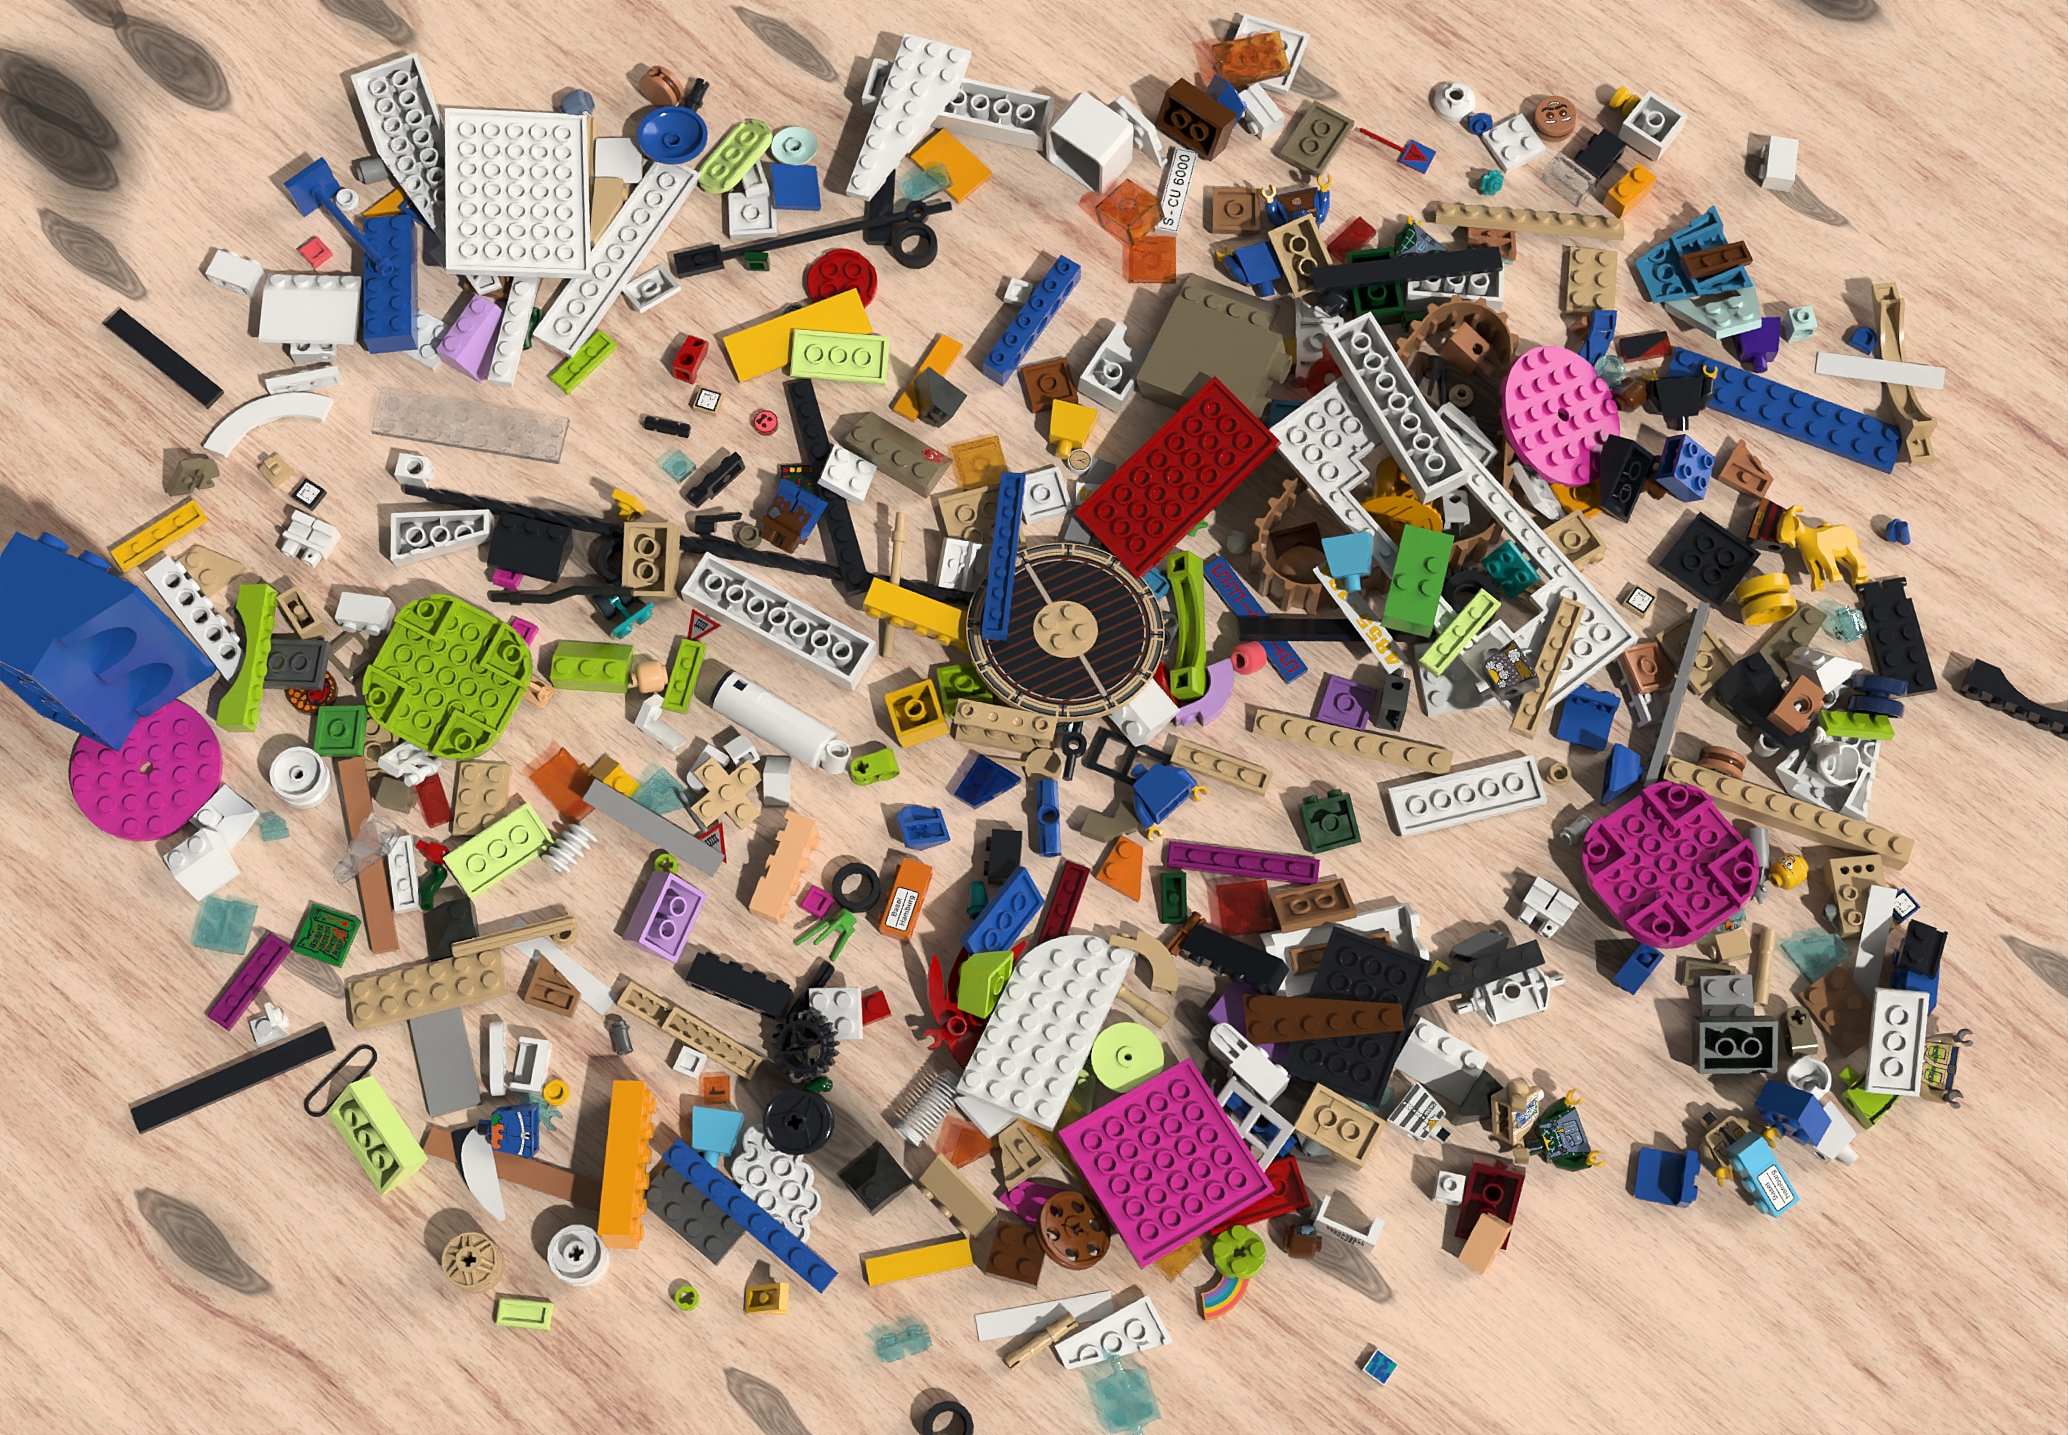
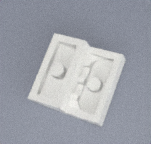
M944 537L935 585L975 593L981 581L989 573L992 545Z

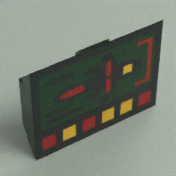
M781 465V478L792 481L815 496L818 495L810 465Z

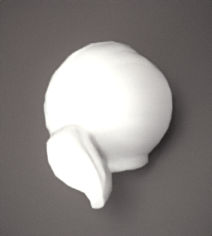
M1817 726L1816 733L1811 738L1810 746L1814 753L1818 754L1817 770L1820 777L1832 785H1845L1856 781L1858 775L1857 768L1860 762L1858 750L1848 743L1841 741L1826 743L1825 731L1822 727Z
M1802 1055L1786 1071L1785 1083L1788 1086L1812 1093L1817 1100H1820L1831 1087V1074L1825 1063Z

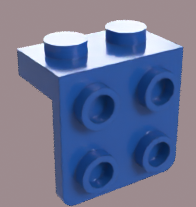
M1581 684L1566 697L1556 734L1557 738L1561 741L1596 751H1603L1606 748L1613 717L1619 707L1621 698L1616 697L1612 692L1595 691L1589 686Z
M1643 1147L1639 1151L1634 1197L1638 1200L1669 1206L1688 1207L1692 1204V1201L1695 1202L1698 1192V1186L1694 1185L1695 1175H1699L1701 1160H1697L1698 1152L1687 1150L1683 1154Z

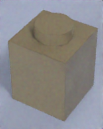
M383 777L375 800L380 807L409 814L411 807L414 808L416 806L418 794L413 785L408 787L402 781Z

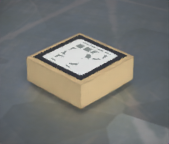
M701 386L693 406L694 411L717 417L724 393Z
M1636 584L1622 606L1643 619L1657 597Z

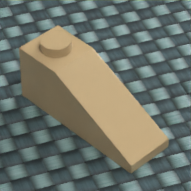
M595 177L590 226V245L592 249L629 199V188L625 187L623 178Z

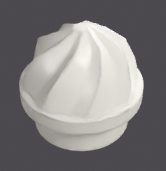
M1232 530L1230 536L1227 535L1226 537L1227 548L1233 554L1243 553L1250 545L1248 542L1250 536Z

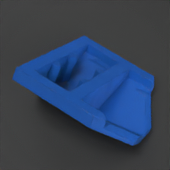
M1217 74L1213 77L1204 93L1238 115L1234 124L1235 127L1247 104L1242 102L1236 89L1226 79Z
M919 805L906 806L895 816L906 848L922 851L951 840L941 810L938 808L931 809Z

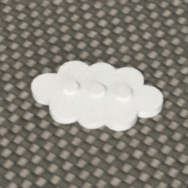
M755 1124L744 1133L742 1141L745 1152L734 1159L731 1167L732 1176L741 1185L740 1190L806 1244L811 1233L808 1220L817 1216L822 1206L821 1196L817 1190L812 1188L815 1178L814 1172L809 1165L802 1162L804 1154L787 1155L777 1151L767 1141L763 1131V1124Z

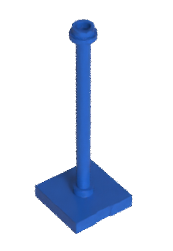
M323 157L283 183L299 212L304 217L323 205L376 264V271L380 275L388 276L394 271L393 262L389 258H383L331 201V198L336 196L342 189Z

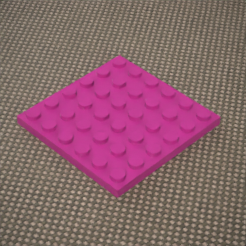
M1190 1057L1057 1133L1064 1148L1140 1270L1275 1190Z

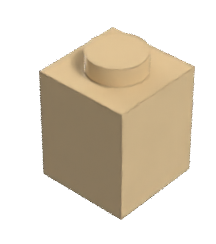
M1744 928L1715 935L1708 945L1710 956L1716 960L1717 964H1727L1747 959L1752 953Z

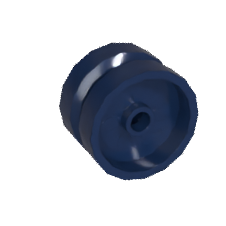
M1853 674L1850 687L1854 691L1864 693L1865 695L1854 694L1849 696L1846 709L1856 713L1886 715L1888 718L1901 719L1903 718L1905 705L1900 701L1890 698H1903L1907 696L1909 683L1881 675Z

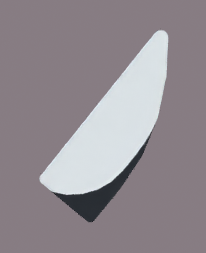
M478 1125L453 1131L451 1135L456 1159L468 1188L487 1211L499 1221L505 1220L490 1136L478 1135Z

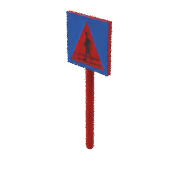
M1364 128L1359 129L1361 133L1404 153L1400 163L1424 175L1437 152L1412 139L1407 149Z

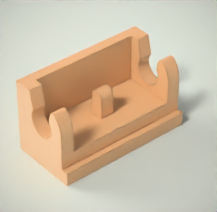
M1482 1213L1457 1260L1483 1275L1489 1270L1513 1225L1506 1223L1491 1213Z

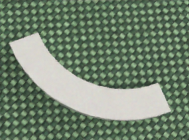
M300 392L282 393L258 399L226 418L210 435L203 447L206 451L227 459L233 448L253 428L276 421L278 418L290 416L324 422L334 401L322 395Z

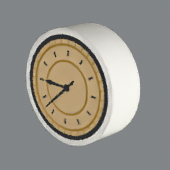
M1083 449L1074 450L1070 453L1068 459L1070 471L1078 475L1087 473L1092 463L1091 455Z

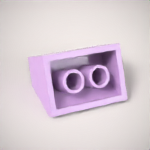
M475 294L436 348L441 362L482 383L491 368L505 312L496 304Z
M653 871L622 940L644 952L669 962L677 963L707 895L672 873Z

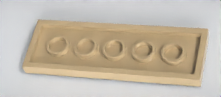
M500 948L458 958L450 957L348 983L353 1023L356 1032L508 995Z

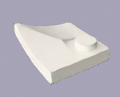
M224 784L189 821L198 830L204 828L219 832L230 852L248 832L260 813Z

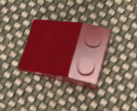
M1474 1154L1454 1236L1468 1240L1482 1213H1491L1506 1223L1513 1225L1525 1179L1526 1167ZM1511 1229L1500 1249L1506 1250Z

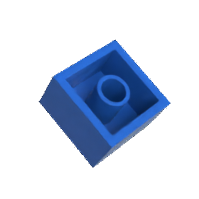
M1771 1079L1767 1081L1754 1103V1106L1760 1113V1118L1770 1128H1777L1782 1138L1784 1136L1790 1137L1800 1145L1810 1144L1817 1147L1832 1122L1814 1094Z

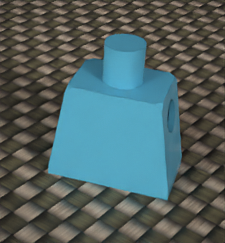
M1367 531L1321 539L1332 577L1336 580L1345 579L1346 592L1361 591L1360 577L1369 576L1372 573L1373 535Z
M693 1106L692 1148L696 1153H702L703 1159L716 1170L719 1156L731 1157L744 1123L745 1117L743 1114Z

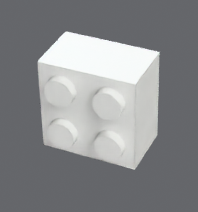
M1648 91L1623 122L1618 138L1657 162L1682 131L1688 115L1651 91Z

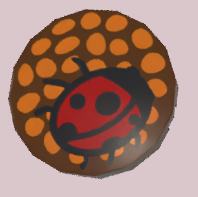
M326 670L323 691L288 689L287 694L289 702L298 712L304 715L316 716L318 715L319 706L334 705L339 689L334 677Z

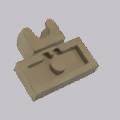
M183 459L179 461L166 490L171 497L193 493L195 486H197L198 490L212 488L215 484L211 479L220 476L219 469L213 459Z

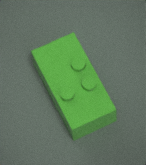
M1405 524L1380 626L1430 638L1454 541L1453 535Z

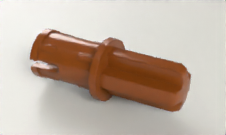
M1194 911L1184 925L1176 929L1177 933L1165 946L1173 958L1181 952L1196 923L1200 925L1206 923L1204 917L1200 919L1202 915Z

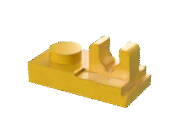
M615 488L611 497L617 502L616 506L622 509L618 516L622 521L632 522L636 514L643 516L646 513L647 508L638 498Z

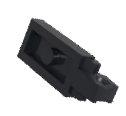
M734 452L731 456L724 458L716 470L704 477L703 482L698 484L697 487H692L686 495L688 502L698 509L708 498L712 500L745 470L741 456Z

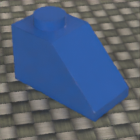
M1641 943L1613 980L1617 982L1622 990L1634 995L1665 955L1655 947Z

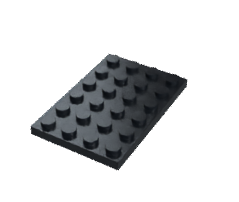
M1334 926L1307 998L1401 1004L1404 1031L1291 1042L1282 1067L1290 1076L1314 1085L1319 1083L1335 1093L1379 1109L1432 962Z

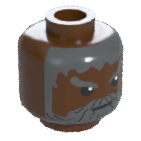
M1627 377L1623 379L1611 391L1613 401L1617 404V410L1626 413L1634 412L1646 401L1647 387L1639 378Z

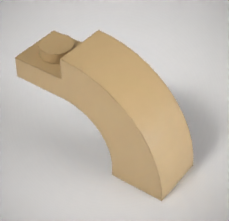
M1138 931L1136 940H1133L1132 936L1124 933L1111 934L1109 945L1134 951V957L1141 959L1147 964L1152 973V992L1176 997L1178 986L1177 968L1170 952L1159 940L1141 931Z

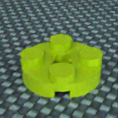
M1234 1226L1232 1229L1221 1233L1215 1240L1213 1245L1214 1264L1217 1270L1225 1277L1235 1279V1277L1250 1279L1257 1275L1264 1266L1266 1255L1264 1242L1259 1235L1246 1229L1244 1226ZM1234 1250H1244L1245 1257H1234Z

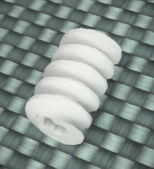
M577 822L578 825L572 823L569 825L571 833L567 831L562 833L564 840H555L558 848L552 846L548 848L551 856L547 854L542 855L543 861L560 876H562V870L568 873L571 872L567 865L568 863L578 864L574 858L575 855L584 857L581 851L582 848L591 849L588 844L589 840L593 842L598 841L579 822Z

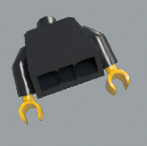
M1705 365L1702 375L1658 378L1655 369H1652L1653 375L1649 378L1645 377V373L1642 371L1641 376L1647 387V400L1657 413L1663 414L1664 418L1674 417V431L1689 430V416H1698L1699 411L1706 409L1713 397L1718 368L1715 366L1714 372L1708 373L1706 372Z

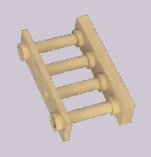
M959 698L953 721L955 724H958L955 741L1028 755L1041 748L1055 751L1058 733H1055L1058 717Z

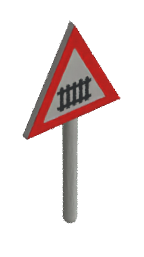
M692 609L687 640L698 641L720 628L721 625L711 620L710 615L704 616Z
M680 793L681 799L704 832L697 839L724 854L723 862L727 864L722 822L708 831L690 810L692 805L685 794Z

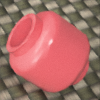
M1246 641L1236 645L1231 650L1230 660L1233 669L1237 673L1249 675L1261 670L1265 666L1267 655L1264 647L1259 642Z

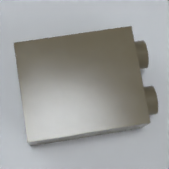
M1177 296L1136 380L1143 398L1179 411L1207 382L1216 376L1264 424L1272 405V398L1266 395L1273 381L1280 384L1285 381L1292 365V356L1286 355L1281 334Z

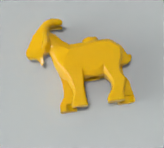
M1799 505L1791 506L1780 515L1777 524V541L1779 543H1787L1791 548H1795L1796 541L1812 579L1810 584L1811 592L1823 591L1825 589L1823 569L1826 573V579H1829L1830 583L1837 584L1843 580L1836 566V561L1850 571L1852 586L1868 581L1867 577L1869 575L1866 570L1865 558L1858 550L1860 541L1856 538V534L1852 529L1843 524L1832 526L1830 522L1821 524L1816 529L1807 527L1801 522L1800 518L1796 517V512L1804 510Z

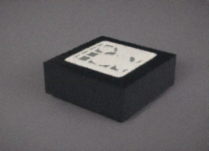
M306 478L291 497L313 512L327 492Z

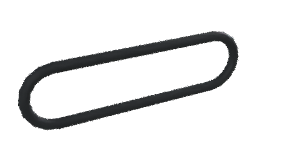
M370 1045L357 1047L307 1097L305 1110L309 1115L313 1117L323 1116L341 1095L340 1093L320 1113H313L309 1109L311 1098L361 1049L371 1050L373 1060L351 1083L359 1081L374 1066L377 1061V1052Z

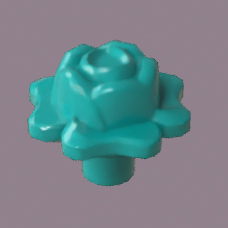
M1490 169L1487 174H1483L1480 177L1482 183L1479 188L1483 190V195L1490 194L1494 196L1497 191L1501 190L1504 180L1501 170L1493 171Z

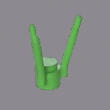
M842 908L838 913L834 912L827 920L796 940L795 945H800L830 924L831 926L814 940L813 944L818 945L834 930L839 934L845 932L831 957V961L834 962L849 937L856 931L853 925L857 920L847 909Z

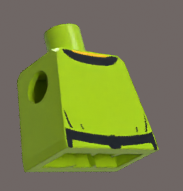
M1847 1065L1838 1074L1849 1086L1840 1097L1866 1130L1872 1127L1902 1096L1865 1092L1866 1070L1859 1075L1850 1065Z

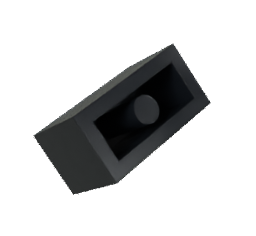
M1605 128L1599 134L1595 133L1588 141V147L1585 150L1581 149L1573 160L1575 162L1573 172L1594 187L1623 156L1627 143Z
M992 829V836H987L986 851L990 852L989 861H984L983 876H988V884L1003 885L1016 867L1020 866L1023 840L1022 831Z

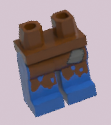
M781 478L777 486L779 490L768 507L766 516H763L760 521L765 524L760 537L775 543L779 533L782 534L784 538L779 548L793 554L799 544H806L807 537L811 534L828 503L792 481Z

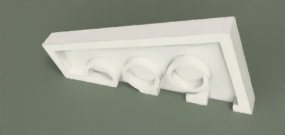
M1145 1295L1057 1343L1054 1347L1066 1370L1170 1344L1173 1341L1150 1297Z

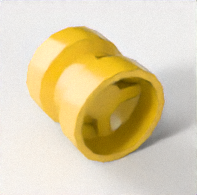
M1621 86L1613 95L1609 106L1614 109H1620L1622 114L1628 117L1642 98L1636 94H1630L1627 88Z

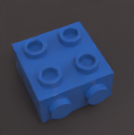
M1687 434L1667 437L1655 480L1684 503L1704 500L1715 457Z

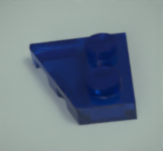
M980 754L954 793V797L976 810L1017 786L1022 780L1018 775Z

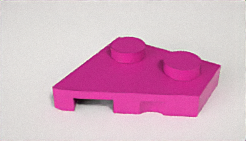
M1024 1181L1008 1192L1006 1190L999 1201L1036 1230V1216L1043 1203L1053 1195L1068 1190ZM1050 1206V1213L1055 1216L1059 1210L1055 1206Z

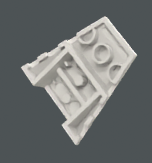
M1837 708V709L1835 710V711L1845 712V711L1841 710L1840 708ZM1814 731V732L1809 736L1810 739H1811L1812 736L1816 733V731ZM1826 735V743L1841 741L1855 747L1859 752L1860 762L1857 768V780L1845 785L1828 784L1820 777L1817 770L1818 754L1814 753L1810 743L1794 750L1787 759L1776 767L1775 772L1789 795L1820 808L1859 821H1865L1868 816L1867 808L1871 800V787L1875 778V766L1878 761L1882 740Z

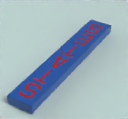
M1222 555L1203 567L1204 576L1237 619L1269 618ZM1257 641L1264 647L1268 660L1287 685L1308 672L1307 666L1288 641Z

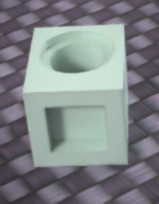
M1812 305L1788 309L1782 321L1788 343L1810 340L1818 327Z

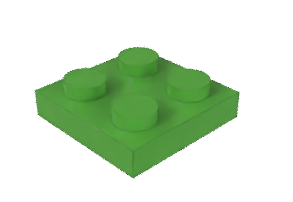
M364 705L319 706L313 751L318 753L320 757L363 756L368 707Z

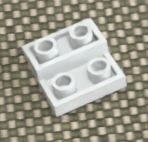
M596 138L595 177L623 178L625 184H639L643 179L644 152L639 146L638 138Z

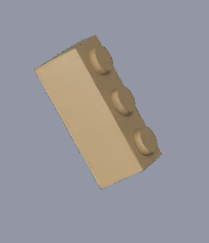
M1309 213L1267 232L1295 298L1314 290L1310 273L1311 268L1333 266L1313 215Z
M624 523L622 587H633V597L677 599L680 526L674 523Z
M941 1153L919 1179L922 1185L920 1191L929 1200L934 1198L940 1204L938 1209L946 1218L949 1219L952 1216L959 1223L956 1227L966 1238L971 1235L976 1239L997 1218L996 1208Z

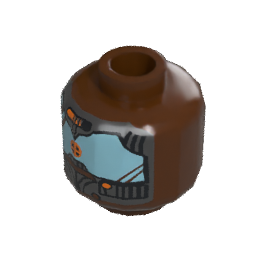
M1292 1224L1289 1230L1285 1229L1283 1251H1287L1290 1258L1312 1260L1315 1252H1321L1322 1236H1317V1230L1314 1226Z

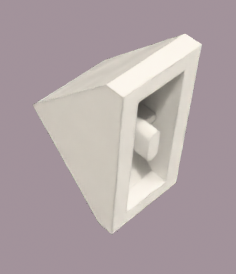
M767 757L763 772L764 806L789 807L792 757Z

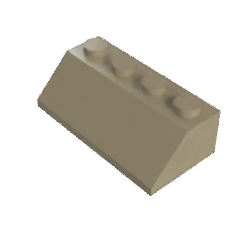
M1193 273L1185 281L1179 297L1271 330L1280 309V305Z

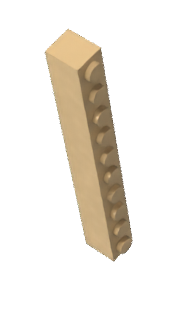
M1671 756L1663 767L1659 782L1672 781V784L1686 786L1688 783L1694 785L1714 799L1713 805L1718 809L1855 856L1880 854L1882 865L1901 871L1909 862L1914 839Z

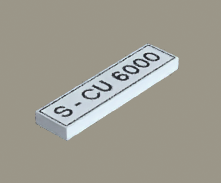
M1177 147L1175 149L1155 232L1178 237L1198 159V153L1195 151Z

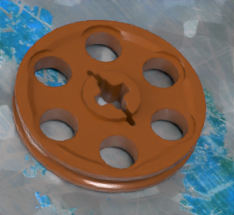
M1064 1191L1053 1195L1040 1207L1036 1216V1235L1044 1252L1056 1264L1070 1270H1085L1095 1265L1106 1255L1111 1241L1110 1226L1104 1212L1092 1199L1078 1192ZM1072 1201L1080 1205L1081 1213H1077L1072 1209ZM1050 1206H1055L1059 1210V1218L1054 1217L1050 1213ZM1090 1220L1098 1223L1099 1232L1094 1231L1090 1227ZM1047 1229L1055 1232L1056 1241L1048 1238ZM1087 1244H1092L1096 1248V1256L1088 1252ZM1066 1248L1071 1249L1074 1252V1261L1068 1259V1257L1066 1256Z

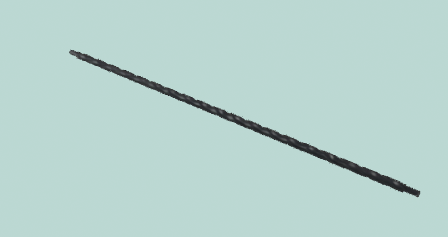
M410 485L405 487L406 495L427 498L430 502L450 504L471 510L489 509L492 514L501 515L502 512L574 530L624 538L623 524H614L588 517H577L572 514L552 510H541L536 507L516 503H504L480 496H468L444 489H426ZM680 535L679 550L698 554L709 552L718 558L743 561L769 568H780L785 571L816 575L843 582L840 568L810 560H798L774 553H762L738 546H725L707 540L689 539ZM867 572L870 585L874 577L890 583V576ZM900 578L899 587L917 594L955 604L969 606L974 592L947 589L923 582H911Z

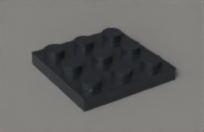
M1699 512L1657 569L1718 611L1761 553L1702 512Z

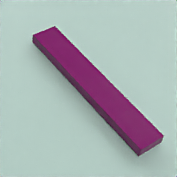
M1169 841L1166 867L1312 885L1318 883L1320 860Z

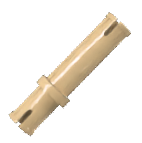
M1068 1311L1067 1314L1051 1325H1045L1043 1331L1008 1356H1005L1004 1359L1014 1372L1055 1342L1057 1344L1060 1342L1059 1338L1079 1325Z

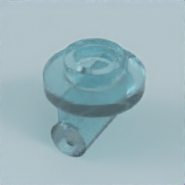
M279 816L267 817L260 825L263 842L289 837L286 821L279 818Z

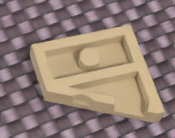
M197 546L179 559V562L208 598L247 571L243 564L201 546Z
M1020 1120L998 1134L1005 1184L1008 1192L1050 1164L1047 1156Z

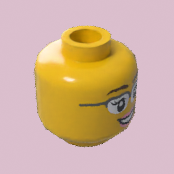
M1786 853L1770 864L1769 880L1775 887L1789 891L1807 879L1808 865L1800 855Z

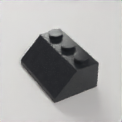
M502 512L493 530L487 566L557 583L573 550L572 529Z

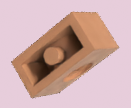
M1802 674L1794 680L1766 719L1790 737L1797 731L1801 734L1810 723L1807 719L1811 713L1816 714L1824 705L1822 699L1826 692ZM1794 702L1802 706V712L1795 709Z

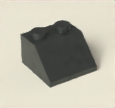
M929 366L913 381L919 413L924 417L925 422L933 427L940 428L948 422L967 397L964 392Z

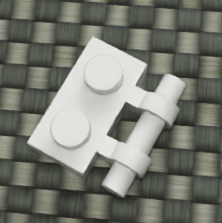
M405 741L380 757L377 766L397 778L403 774L406 775L404 783L410 787L413 784L418 785L424 781L426 776L435 774L442 763L438 758L431 760L428 758L429 752Z

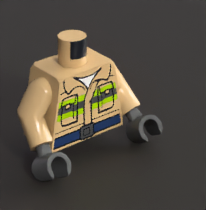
M1961 1029L1957 1034L1955 1032L1941 1033L1925 1038L1919 1094L1925 1101L1941 1104L1948 1102L1954 1109L1961 1107L1959 1102L1952 1101L1956 1097L1964 1098L1959 1090L1954 1089L1961 1046H1957V1044L1960 1042L1966 1047L1973 1045L1971 1040L1963 1041L1965 1035L1973 1034L1969 1029Z

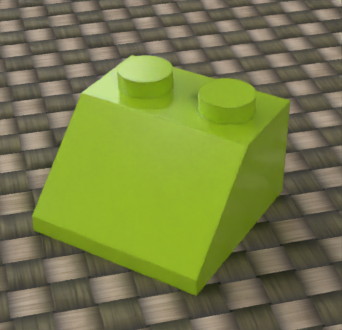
M1007 950L975 953L967 961H964L958 972L960 985L956 992L958 997L957 1008L985 1019L996 1008L1011 977L1014 952Z

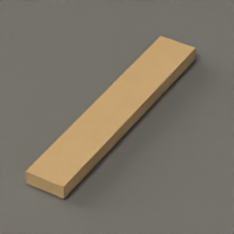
M1562 596L1533 668L1539 677L1540 688L1522 695L1508 731L1533 740L1586 605Z

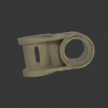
M1802 1006L1791 1007L1780 1018L1788 1056L1795 1058L1802 1055L1817 1054L1818 1043L1813 1032L1809 1012ZM1793 1016V1018H1798L1799 1022L1797 1023V1021L1795 1020L1792 1021L1791 1017Z

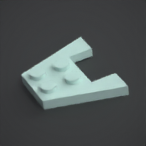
M1754 278L1750 279L1753 287L1731 290L1735 295L1734 297L1716 303H1708L1705 306L1696 308L1689 298L1665 302V311L1716 340L1761 327V314Z

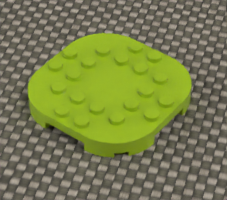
M431 594L419 600L415 599L396 615L393 620L396 622L374 663L372 666L368 665L363 679V695L368 707L367 710L381 727L439 758L449 761H467L477 758L488 752L500 740L530 685L533 673V660L530 649L524 638L510 625L463 602L459 598L445 594Z

